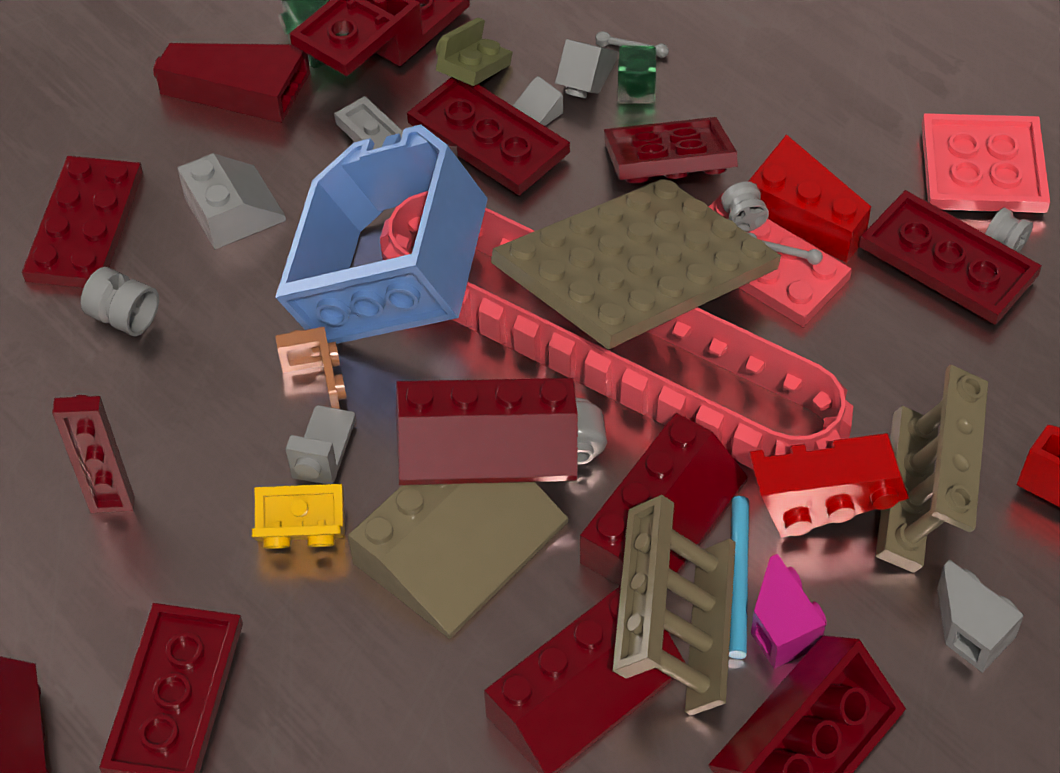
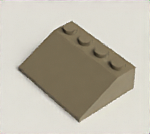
M535 482L401 485L348 534L353 564L451 639L568 523V517Z

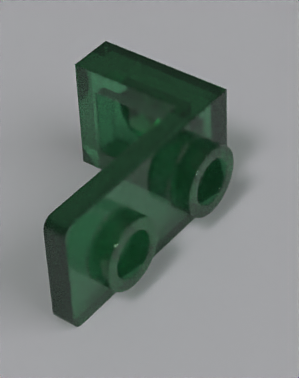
M620 46L618 60V103L655 104L656 47Z

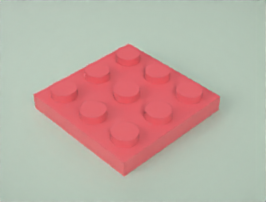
M923 114L922 136L928 203L941 210L999 211L1005 207L1012 212L1048 213L1050 195L1039 116Z

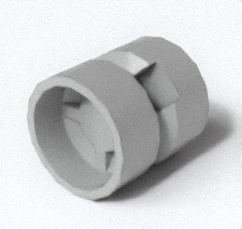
M104 266L97 269L87 280L81 295V309L84 314L104 323L110 322L112 327L129 335L138 336L147 330L154 320L159 305V294L155 288L134 279L130 280L128 276Z

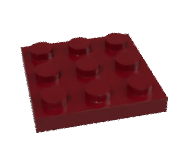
M717 117L604 129L605 145L619 180H626L629 183L645 182L651 176L660 175L671 179L683 178L688 175V172L703 171L707 174H720L726 172L727 168L738 167L737 151Z

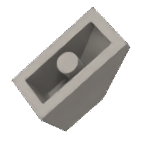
M566 39L555 83L566 86V94L586 98L588 92L600 93L618 58L619 52Z

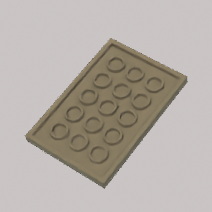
M663 178L495 247L492 251L491 263L609 350L778 269L781 255L769 248L762 240L754 238L739 228L733 221L724 218L709 208L703 201L694 198L680 189L676 183Z

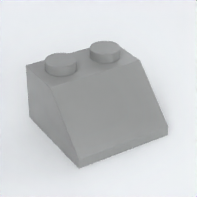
M212 153L177 167L185 200L214 249L286 221L285 214L254 165Z

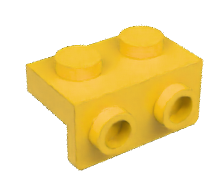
M343 484L254 487L255 528H252V538L258 542L263 541V548H289L290 540H307V546L328 547L334 546V539L345 538Z

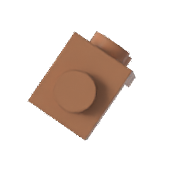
M325 327L295 330L290 333L275 335L282 373L323 366L331 408L340 409L339 400L347 399L342 374L334 375L332 367L340 366L336 341L327 342Z

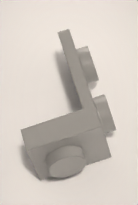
M319 405L314 408L304 437L290 435L285 449L292 478L321 484H334L356 420L353 411Z

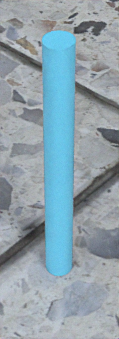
M735 496L732 498L731 540L736 542L729 657L732 659H743L747 656L749 499L745 496Z

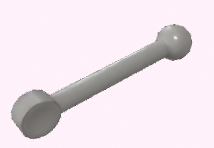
M604 31L596 34V44L601 47L612 44L652 52L659 58L666 57L669 52L667 45L663 43L655 46L610 37V34Z
M748 233V234H750L751 236H753L754 238L757 239V237H756L755 234H753V233ZM762 240L775 252L807 259L812 265L819 264L823 259V255L818 249L806 251Z

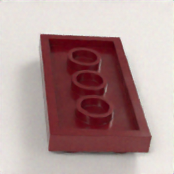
M453 77L449 78L407 112V120L410 125L417 126L421 124L448 146L457 147V155L519 196L570 153V142L479 84L472 86Z
M77 156L66 157L22 269L25 282L84 288L87 280L97 269L104 266L110 267L143 175L141 163Z
M904 190L861 235L859 247L994 325L1000 321L1036 280L1042 266L907 190Z
M159 603L152 604L99 766L101 773H200L243 626L241 615Z

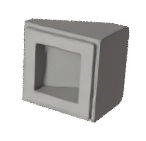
M537 76L531 81L513 106L546 126L563 114V95L544 79Z

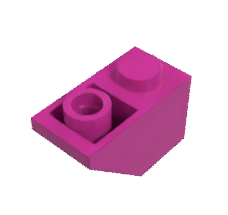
M778 554L769 558L754 608L751 635L772 667L776 669L807 654L824 635L825 626L827 625L822 608L817 602H810L804 593L801 579L796 570L791 566L787 567Z

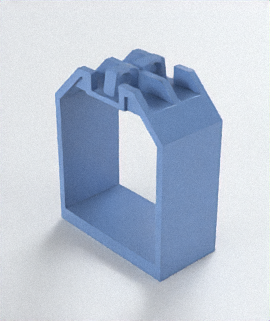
M421 124L404 129L402 137L399 133L387 136L380 148L373 149L375 143L371 138L354 142L312 180L275 298L305 330L325 327L328 343L336 341V344L459 318L488 198L449 146ZM428 191L412 254L350 268L359 235L363 229L384 210L397 207L408 197Z

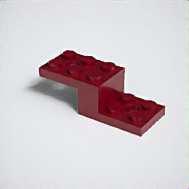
M329 0L289 33L290 40L293 46L345 76L351 74L374 53L401 66L470 7V0ZM336 34H345L346 36H337Z

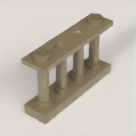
M950 364L945 372L943 400L925 415L903 405L893 413L890 441L909 499L900 501L891 508L881 510L876 557L915 573L924 566L927 535L941 524L947 522L967 532H972L975 529L988 381Z
M660 495L628 511L613 672L624 678H629L653 668L662 671L687 686L685 712L689 715H694L726 704L736 542L729 538L706 549L701 548L672 529L674 502ZM670 549L696 565L694 583L669 568ZM667 589L693 604L691 623L666 609ZM664 630L690 644L688 665L662 650Z

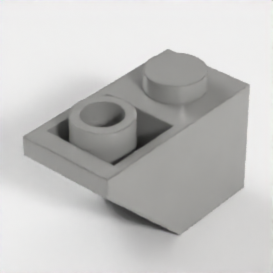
M948 560L943 566L937 587L945 644L983 673L1016 638L1024 614L1018 611L1009 599L998 596L980 583L974 573L960 568L951 560Z

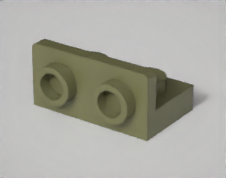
M477 17L440 38L436 47V55L438 56L436 71L475 86L511 64L513 52L500 47L497 41L482 39L485 20Z

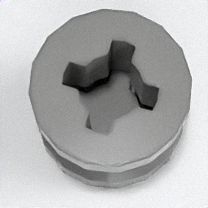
M736 183L729 187L721 197V204L724 210L729 213V220L733 221L745 232L759 228L766 222L769 216V210L764 201L761 200V192L755 183Z
M1003 207L994 216L985 234L1020 252L1030 237L1033 222L1027 219L1019 220L1014 217L1011 210Z

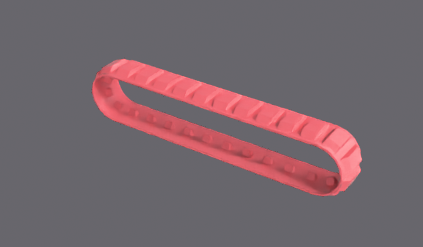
M428 191L408 197L395 208L391 217L385 220L380 236L382 260L410 254L407 251L414 246ZM485 208L476 250L492 257L493 248L532 233L535 230ZM467 282L459 318L452 319L568 378H573L575 381L665 426L675 413L686 417L712 431L735 461L753 470L749 451L763 449L764 455L767 457L790 454L791 446L805 444L807 451L833 448L832 440L850 437L853 405L845 400L847 389L837 380L835 375L811 360L698 307L647 332L811 410L824 420L823 430L807 436H789L773 431L470 282Z

